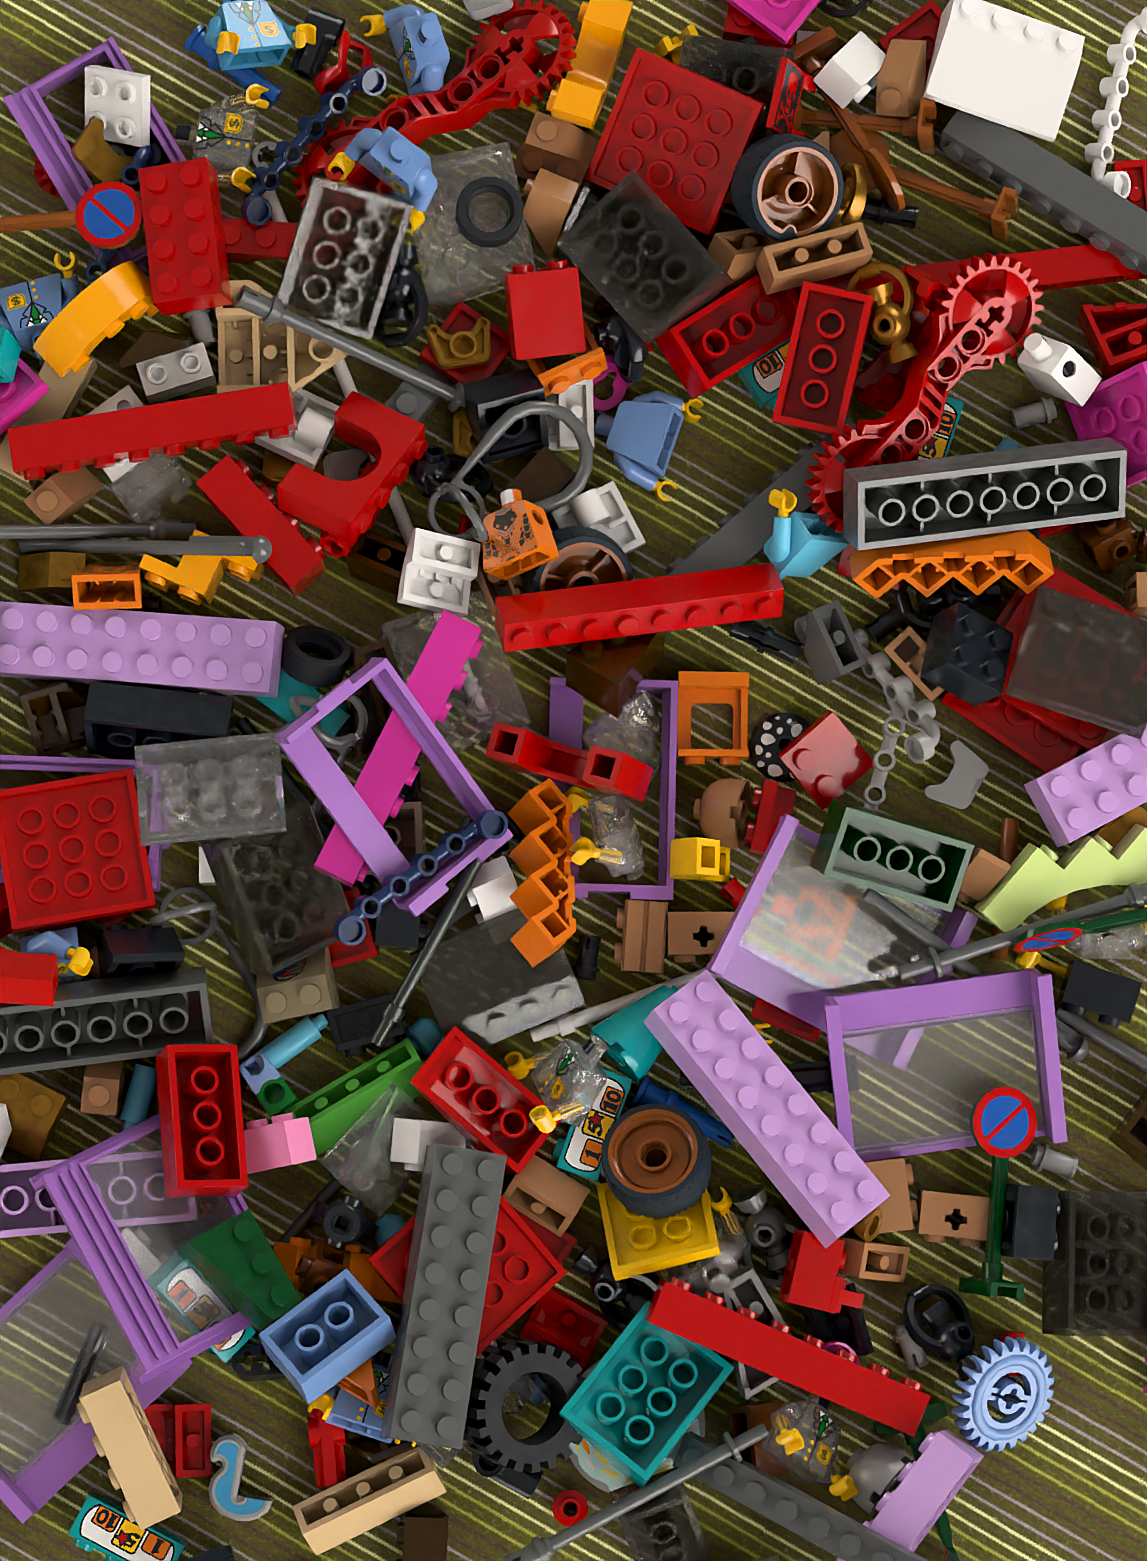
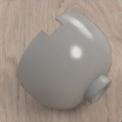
M886 1442L875 1443L865 1451L861 1447L858 1448L847 1462V1465L851 1467L848 1476L853 1479L858 1490V1494L852 1497V1499L868 1514L874 1516L875 1506L887 1491L891 1493L892 1490L898 1488L901 1484L897 1480L898 1475L909 1462L913 1463L915 1459L896 1445Z

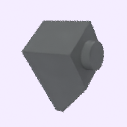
M425 362L416 369L449 386L454 384ZM404 380L384 406L423 423L442 397Z
M838 599L808 612L804 655L818 685L867 664Z

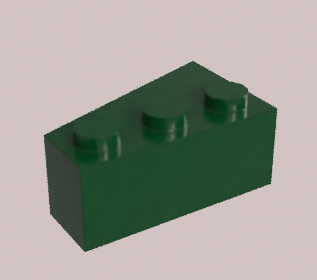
M250 1209L187 1241L177 1252L184 1260L188 1259L204 1274L202 1277L210 1284L213 1282L229 1297L228 1301L260 1331L268 1328L302 1302Z

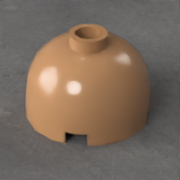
M741 778L720 779L711 783L705 789L702 799L695 800L693 818L694 820H699L700 831L705 838L720 840V847L743 848L747 827V809L752 810V787L750 781L742 780Z

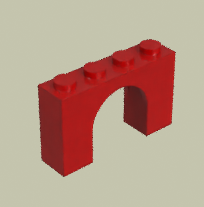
M354 391L348 395L334 413V436L371 454L378 461L377 467L363 478L352 481H339L330 479L296 462L277 486L278 509L351 544L359 533L363 534L367 531L371 524L372 516L378 508L383 509L386 506L391 491L397 484L400 485L405 481L409 467L415 460H420L423 457L428 444L425 441L424 424Z
M499 722L494 723L485 754L486 757L517 772L546 779L550 778L554 781L643 803L654 769L623 752L591 745L590 751H585L548 740L527 729Z
M0 883V939H2L6 935L13 933L5 883ZM71 923L32 930L56 931L70 928ZM0 946V1003L54 1006L59 982L57 955L20 953Z

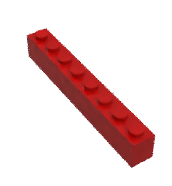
M288 382L10 428L7 429L13 471L19 476H24L25 480H36L46 477L45 472L59 470V474H72L79 472L80 466L94 464V468H108L115 465V460L129 458V462L136 463L150 460L151 454L164 452L165 457H173L185 454V449L199 447L200 451H209L220 448V443L234 441V445H245L255 442V437L269 435V439L286 438L290 436V431L298 430L292 388Z
M772 562L495 597V627L504 652L774 618L782 616L784 588Z
M672 1277L670 1283L660 1280L644 1317L645 1321L913 1437L915 1436L931 1397L921 1392L922 1384L904 1376L901 1383L888 1378L890 1370L871 1362L868 1369L855 1364L858 1356L837 1348L835 1354L822 1349L825 1342L807 1334H804L802 1340L789 1335L792 1328L777 1321L771 1320L769 1326L756 1321L758 1313L740 1305L736 1312L723 1307L726 1299L705 1291L703 1297L690 1292L691 1284Z

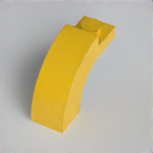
M692 837L671 840L669 877L685 881L729 882L730 849L720 847V840Z

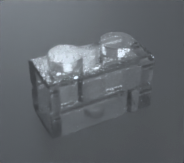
M163 452L150 455V460L139 463L109 485V487L136 523L142 520L145 523H149L152 519H155V516H159L162 513L160 507L170 499L175 503L184 498L191 491L188 486L193 481L175 456L165 457Z

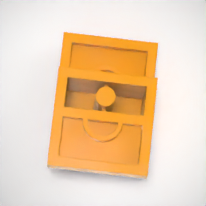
M196 529L192 536H209ZM144 554L139 568L145 575L144 579L148 581V585L166 593L169 588L176 590V593L181 595L180 599L197 607L200 606L201 602L207 605L211 604L226 569L230 571L229 574L247 583H249L250 578L260 581L265 570L263 563H256L253 556L183 555L176 568Z

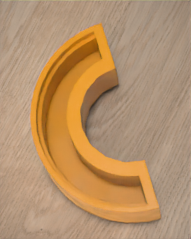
M590 0L589 3L582 2L577 17V22H581L582 26L578 44L573 49L577 54V58L567 60L573 70L568 71L566 77L562 79L561 83L557 82L555 90H552L546 110L551 111V117L591 130L594 128L617 65L633 2L627 0Z
M127 261L114 267L77 295L45 328L34 343L33 348L61 378L71 370L78 373L90 362L91 358L89 355L106 336L109 339L114 337L124 327L125 324L123 322L129 318H133L137 322L146 314L152 317L159 311L153 305L150 278L133 261Z

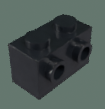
M1073 960L1069 962L1057 1002L1064 1004V1011L1084 1017L1085 1013L1088 1012L1099 1016L1097 1022L1118 1028L1120 1023H1130L1142 982Z

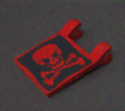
M781 57L766 127L774 134H794L805 137V133L793 128L802 89L815 93L817 84L812 81L815 77L807 75L789 58Z

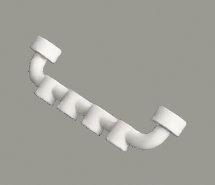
M1147 7L1142 10L1141 15L1136 16L1126 25L1120 39V44H1112L1107 50L1108 62L1111 65H1115L1112 77H1104L1100 82L1099 90L1102 97L1107 98L1105 110H1096L1092 116V125L1096 131H1100L1097 143L1087 144L1084 152L1086 161L1092 164L1091 178L1123 198H1127L1130 193L1131 181L1129 175L1124 171H1111L1105 175L1106 164L1110 163L1114 156L1111 142L1114 130L1119 129L1121 125L1119 107L1121 98L1125 97L1129 90L1126 76L1129 65L1133 64L1136 59L1135 37L1140 30L1147 34Z

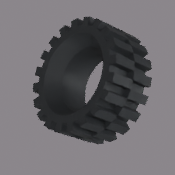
M514 1337V1340L507 1338L496 1340L497 1347L489 1345L481 1352L484 1356L482 1359L475 1358L463 1440L472 1442L468 1447L474 1453L483 1456V1459L515 1471L523 1472L525 1470L535 1473L540 1472V1466L551 1469L558 1465L555 1456L566 1460L572 1454L568 1445L570 1443L579 1445L584 1438L559 1414L586 1378L577 1376L582 1371V1368L577 1362L568 1360L570 1358L569 1354L563 1350L556 1349L554 1346L519 1337ZM538 1372L545 1379L550 1390L551 1405L549 1414L543 1426L535 1434L524 1439L515 1440L507 1432L503 1423L502 1403L510 1385L517 1378L526 1373Z

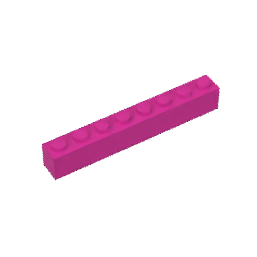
M443 610L406 683V686L434 725L436 721L444 723L453 705L447 702L453 689L458 692L460 691L468 675V672L463 670L468 658L475 660L484 644V641L479 639L482 628L446 610ZM394 710L391 712L354 785L355 790L382 827L388 816L396 818L404 802V799L399 797V794L404 784L412 786L420 770V767L416 766L415 763L420 753H424ZM335 823L314 864V869L353 887L356 880L363 883L369 867Z

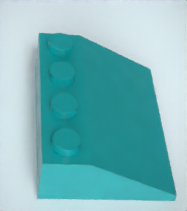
M650 1301L644 1304L559 1413L610 1464L640 1488L647 1484L724 1384L734 1368L713 1350L645 1321L644 1317L650 1306Z

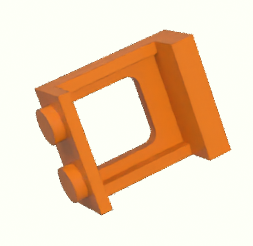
M584 318L586 346L584 355L548 371L541 358L525 359L528 367L531 368L543 385L545 397L551 394L563 393L571 385L582 380L594 379L602 371L608 369L605 353L602 347H598Z
M678 671L676 759H684V765L703 766L705 765V760H719L720 766H740V760H747L749 757V750H747L749 672ZM728 704L732 707V749L691 748V707L693 705Z

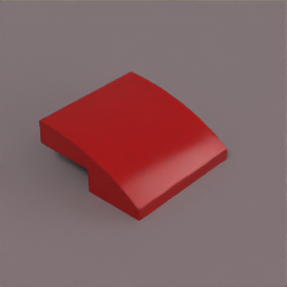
M553 1286L538 1300L518 1337L554 1346L556 1349L565 1351L570 1355L568 1360L577 1362L583 1370L609 1320L601 1312Z
M211 1403L150 1404L144 1412L174 1477L212 1476V1461L210 1459L212 1448Z

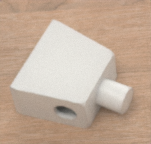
M1033 333L1025 339V349L1018 357L1017 363L1037 390L1083 407L1102 380L1100 375L1067 344L1039 333Z

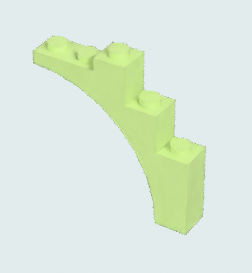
M1135 823L1113 850V847L1096 834L1094 838L1084 835L1072 844L1057 863L1055 862L1059 857L1047 846L1042 844L1038 848L1028 843L1010 864L1011 867L984 900L978 902L974 908L1000 931L1006 932L1017 928L1029 915L1047 903L1074 891L1102 885H1128L1134 882L1139 885L1146 883L1147 828Z

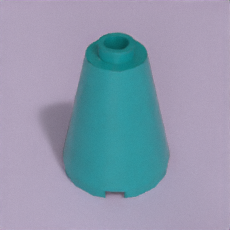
M662 985L595 1025L591 1030V1037L609 1059L612 1057L620 1064L618 1068L635 1082H639L646 1076L663 1050L662 1045L643 1022L654 1008L679 990L674 985L671 988Z

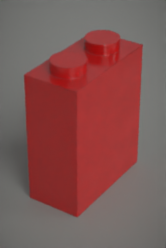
M567 259L547 261V267L533 269L532 263L512 265L511 272H503L511 357L515 360L586 352L578 267L572 264L568 265Z

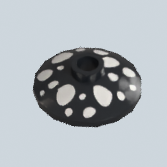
M775 713L764 718L754 728L749 741L750 757L755 768L764 777L776 782L795 781L796 779L777 757L781 752L778 744L781 740L793 742L811 725L802 717L792 713Z

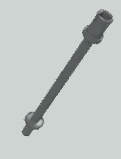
M243 285L235 299V307L242 308L261 317L263 323L268 325L276 322L285 324L448 400L447 409L454 412L459 406L466 409L464 383L458 382L454 387L449 386L284 309L282 300L276 296L269 298L248 288L246 285Z
M155 516V519H152L149 523L0 525V539L150 537L152 540L164 541L189 540V536H192L196 529L195 518L164 519V516Z
M1136 882L1128 884V888L1125 889L1123 894L937 954L934 947L927 948L929 957L897 967L901 980H905L934 970L936 977L940 978L943 977L942 967L1013 945L1012 940L1016 936L1036 927L1062 921L1083 922L1126 907L1135 910L1145 908L1144 905H1147V882L1139 885Z
M764 1423L733 1439L727 1431L723 1433L726 1443L550 1538H539V1536L532 1538L533 1542L508 1556L506 1555L504 1559L505 1561H551L550 1558L553 1557L554 1552L723 1460L733 1456L738 1463L743 1461L739 1453L740 1451L770 1435Z

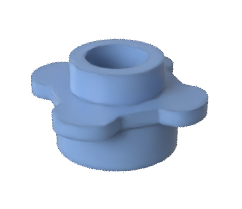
M527 1373L524 1374L525 1379L518 1384L519 1388L536 1407L544 1400L548 1403L550 1400L546 1394L550 1390L537 1374L532 1378Z

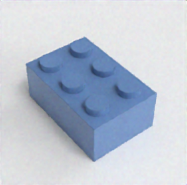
M347 1268L258 1334L268 1357L308 1404L312 1403L397 1338L390 1317Z

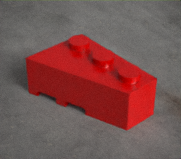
M1117 302L1111 306L1093 307V304L1081 306L1078 322L1105 380L1141 362L1147 361V303L1126 304V302Z

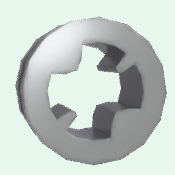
M265 141L255 147L252 155L255 168L269 167L266 162L260 163L259 159H263L262 153L265 151L275 155V147L277 146L275 142Z

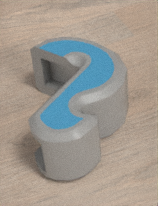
M227 1433L220 1436L214 1442L210 1452L212 1462L219 1460L222 1463V1467L210 1481L208 1488L210 1502L220 1515L233 1520L251 1521L258 1519L269 1511L275 1498L239 1493L247 1443L240 1435Z

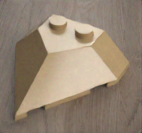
M229 280L232 304L215 307L218 322L219 385H217V394L288 382L293 394L349 355L280 322L272 323L271 325L262 322L261 317L242 308L235 307V299L243 285L269 298L273 297V295L263 290L261 286L251 280ZM282 300L284 309L321 325Z

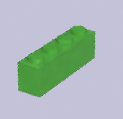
M406 1038L284 1111L285 1113H293L294 1119L309 1118L315 1153L318 1156L421 1095L409 1081L422 1066L423 1061L409 1038Z

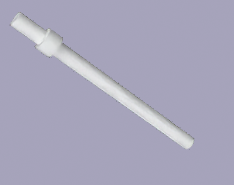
M705 968L571 1015L568 1012L557 1015L554 1021L529 1029L532 1040L537 1042L557 1034L565 1036L575 1032L574 1028L614 1015L662 985L668 988L674 985L680 990L704 972ZM710 972L714 979L720 978Z

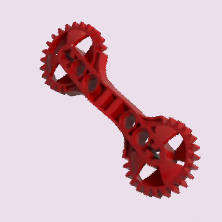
M513 0L512 9L502 12L498 17L496 15L489 17L491 20L489 25L479 23L483 33L481 35H472L471 38L477 45L466 49L463 71L442 89L398 97L376 117H353L349 126L343 119H340L338 129L336 130L328 124L327 134L317 139L315 145L309 143L306 146L309 153L302 156L303 166L295 167L293 170L299 176V178L292 182L298 189L295 196L302 202L300 206L315 221L319 222L321 220L326 226H331L334 223L338 227H343L345 221H347L352 227H355L358 217H361L366 223L369 222L368 212L371 210L379 215L381 213L378 206L380 202L390 204L386 194L396 191L358 163V161H355L354 168L344 180H339L343 174L341 168L333 166L328 171V166L339 152H345V148L362 129L374 128L382 132L390 126L414 145L419 146L430 135L470 129L493 109H517L521 100L529 107L534 96L541 102L544 101L543 92L545 90L549 92L555 90L553 86L555 81L561 83L562 79H564L561 73L573 70L567 60L577 58V54L572 49V47L578 44L573 37L575 30L563 12H559L554 4L547 6L544 0H539L536 5L532 0H526L524 6H521L517 0ZM506 27L509 32L503 36L500 31ZM559 38V49L545 56L542 49L535 42V40ZM541 70L544 75L538 79L535 74ZM333 147L335 152L329 156L327 151ZM325 170L326 176L334 184L327 187H312V177L314 174ZM366 190L369 195L363 200L359 194Z
M985 252L983 260L973 255L971 266L961 261L959 263L961 270L959 275L950 271L948 274L952 283L950 285L941 283L940 285L946 292L945 296L935 297L934 299L942 304V308L932 311L931 339L911 361L902 398L885 417L876 420H857L855 430L846 424L844 425L843 436L833 431L831 434L834 442L831 444L825 441L820 442L825 451L823 454H812L818 463L817 466L807 467V470L814 474V478L806 480L805 484L814 490L809 492L806 497L815 503L811 507L812 511L820 515L819 520L827 526L829 525L838 533L841 530L843 531V469L918 460L919 450L940 427L948 391L963 374L974 369H992L994 361L1004 365L1005 354L1017 358L1015 348L1018 345L1024 348V338L1026 335L1029 336L1035 333L1031 329L1032 324H1040L1042 320L1035 317V312L1044 309L1043 305L1035 302L1036 299L1043 295L1042 291L1033 288L1039 282L1038 279L1029 275L1031 269L1021 265L1019 260L1013 257L1009 258L1002 253H998L995 256ZM995 269L1004 270L1001 297L986 290L989 279ZM966 285L972 294L968 293L963 286ZM1005 327H1008L1013 332L1012 336ZM968 331V337L961 343L962 336ZM945 358L944 364L938 369L939 362ZM913 420L910 429L905 431L908 422ZM889 447L888 453L881 458L884 449ZM837 454L845 460L843 464L835 458Z

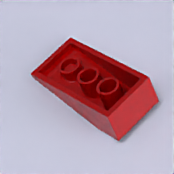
M757 274L658 337L655 342L693 400L790 338L800 298L794 288L766 295L760 276Z
M456 1026L450 1029L409 1081L478 1151L506 1155L504 1172L506 1176L519 1174L551 1134V1132L543 1133L539 1131L531 1120L529 1113L533 1108L540 1105H545L550 1113L553 1110Z

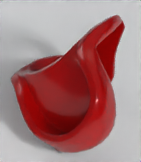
M347 30L342 31L336 41L339 45L338 64L321 71L315 77L314 86L320 97L327 90L337 91L346 80L352 77L347 69L349 49L363 53L361 69L365 66L373 67V57L370 50L365 45L351 40L350 33Z

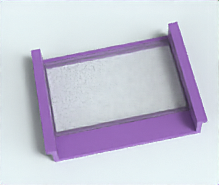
M785 814L780 816V822L711 961L708 962L705 970L707 969L714 975L827 1033L824 1014L825 997L948 980L954 966L942 967L943 977L940 978L936 977L933 970L901 980L897 967L929 957L927 949L929 947L865 901L862 896L868 888L824 876L810 867L820 836L799 825L798 819ZM879 892L952 948L966 944L979 918L968 911L953 908L952 912ZM925 1027L844 1038L843 1042L882 1063L904 1071Z
M1036 968L825 997L824 1014L836 1126L839 1133L863 1162L977 1146L970 1128V1116L973 1105L981 1094L991 1088L1003 1086L1020 1090L1030 1099L1036 1111L1037 1119L1034 1137L1047 1136L1053 1144L1067 1142L1052 975L1050 973L1042 974Z
M159 1113L29 1178L35 1192L46 1188L141 1367L133 1372L139 1386L253 1325L250 1320L228 1301L229 1297L213 1282L211 1284L202 1277L204 1274L188 1259L184 1260L177 1254L187 1241L249 1208L241 1193L237 1196L165 1198Z
M73 1238L65 1244L66 1247L0 1308V1500L22 1524L45 1505L98 1454L92 1437L95 1436L91 1422L88 1424L83 1422L77 1405L68 1425L61 1424V1419L103 1327L105 1331L86 1382L124 1366L143 1410L157 1399L193 1363L191 1359H188L139 1386L133 1372L139 1369L141 1365ZM79 1362L62 1412L56 1421L53 1416Z

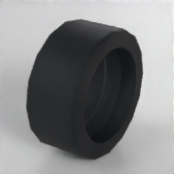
M483 176L471 181L461 191L456 204V223L461 234L470 243L480 247L495 248L508 243L517 234L523 218V202L518 191L508 181L498 177ZM484 192H493L502 196L510 208V218L507 224L495 232H484L476 228L469 217L471 201L477 195Z
M298 626L290 630L285 639L281 667L289 676L306 685L322 688L334 686L341 682L345 675L351 657L350 647L342 637L333 631L318 626ZM304 652L314 653L325 658L326 660L313 658L311 656H308Z

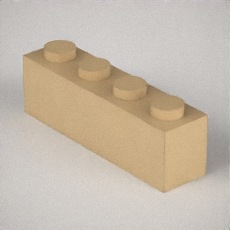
M91 358L90 362L81 371L75 373L71 370L61 378L44 359H40L39 365L42 368L38 376L50 390L16 420L9 429L71 418L98 367L95 360ZM6 434L4 440L0 439V473L33 489L38 479L25 480L24 476H19L13 471L8 434Z
M419 1444V1447L373 1466L292 1506L302 1535L317 1556L447 1491L424 1444Z

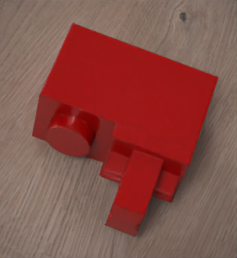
M795 1229L778 1300L834 1314L836 1312L840 1313L842 1305L861 1309L864 1295L845 1290L847 1281L837 1277L838 1270H842L846 1261L847 1253L846 1249H843L845 1241L837 1239L825 1249L812 1232Z

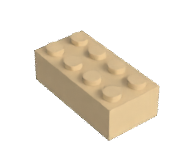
M124 1366L83 1383L81 1395L79 1396L80 1403L77 1404V1408L85 1424L91 1422L95 1436L92 1437L99 1456L103 1457L106 1455L109 1461L110 1469L107 1472L115 1490L121 1488L124 1493L125 1502L122 1504L131 1523L136 1521L140 1530H143L180 1513L183 1494Z

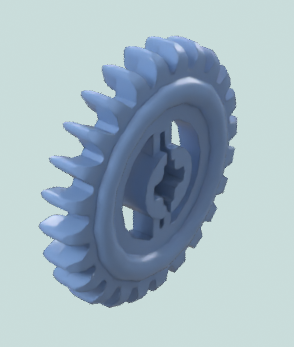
M1007 1336L1004 1343L994 1339L993 1347L995 1351L987 1346H982L981 1348L985 1355L984 1360L971 1355V1359L975 1362L977 1368L973 1370L962 1367V1370L970 1378L969 1381H955L965 1392L963 1394H952L954 1400L963 1404L951 1409L954 1414L959 1416L954 1421V1424L961 1429V1436L967 1439L974 1447H980L984 1451L994 1449L999 1452L1005 1446L1009 1449L1015 1447L1017 1440L1020 1442L1027 1439V1432L1034 1433L1036 1431L1035 1423L1043 1422L1045 1417L1042 1412L1043 1410H1048L1051 1405L1047 1402V1398L1052 1397L1054 1390L1049 1387L1054 1383V1376L1049 1374L1052 1371V1364L1047 1361L1046 1353L1039 1350L1037 1344L1028 1342L1021 1337L1015 1340ZM1019 1372L1024 1379L1025 1390L1004 1375ZM987 1403L1004 1414L1011 1415L1003 1419H993L988 1412Z

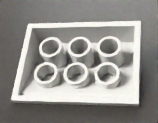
M950 0L941 14L923 97L1053 143L1056 139L1078 71L1085 36L983 0Z

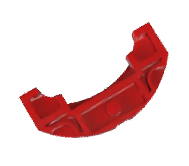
M906 264L904 271L913 288L914 303L909 314L911 321L910 331L905 340L907 343L911 342L919 353L931 339L932 311L942 308V304L934 299L935 297L945 296L946 292L940 285L941 283H947ZM884 345L876 357L857 374L853 396L867 407L889 412L903 396L910 364L915 356L886 366L885 352L888 351V347ZM942 360L939 362L938 368L942 364Z

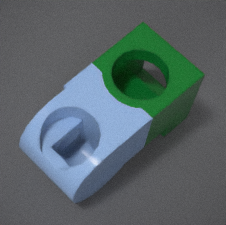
M262 1050L239 1065L240 1072L270 1118L286 1114L284 1110L301 1101L282 1074L269 1062Z

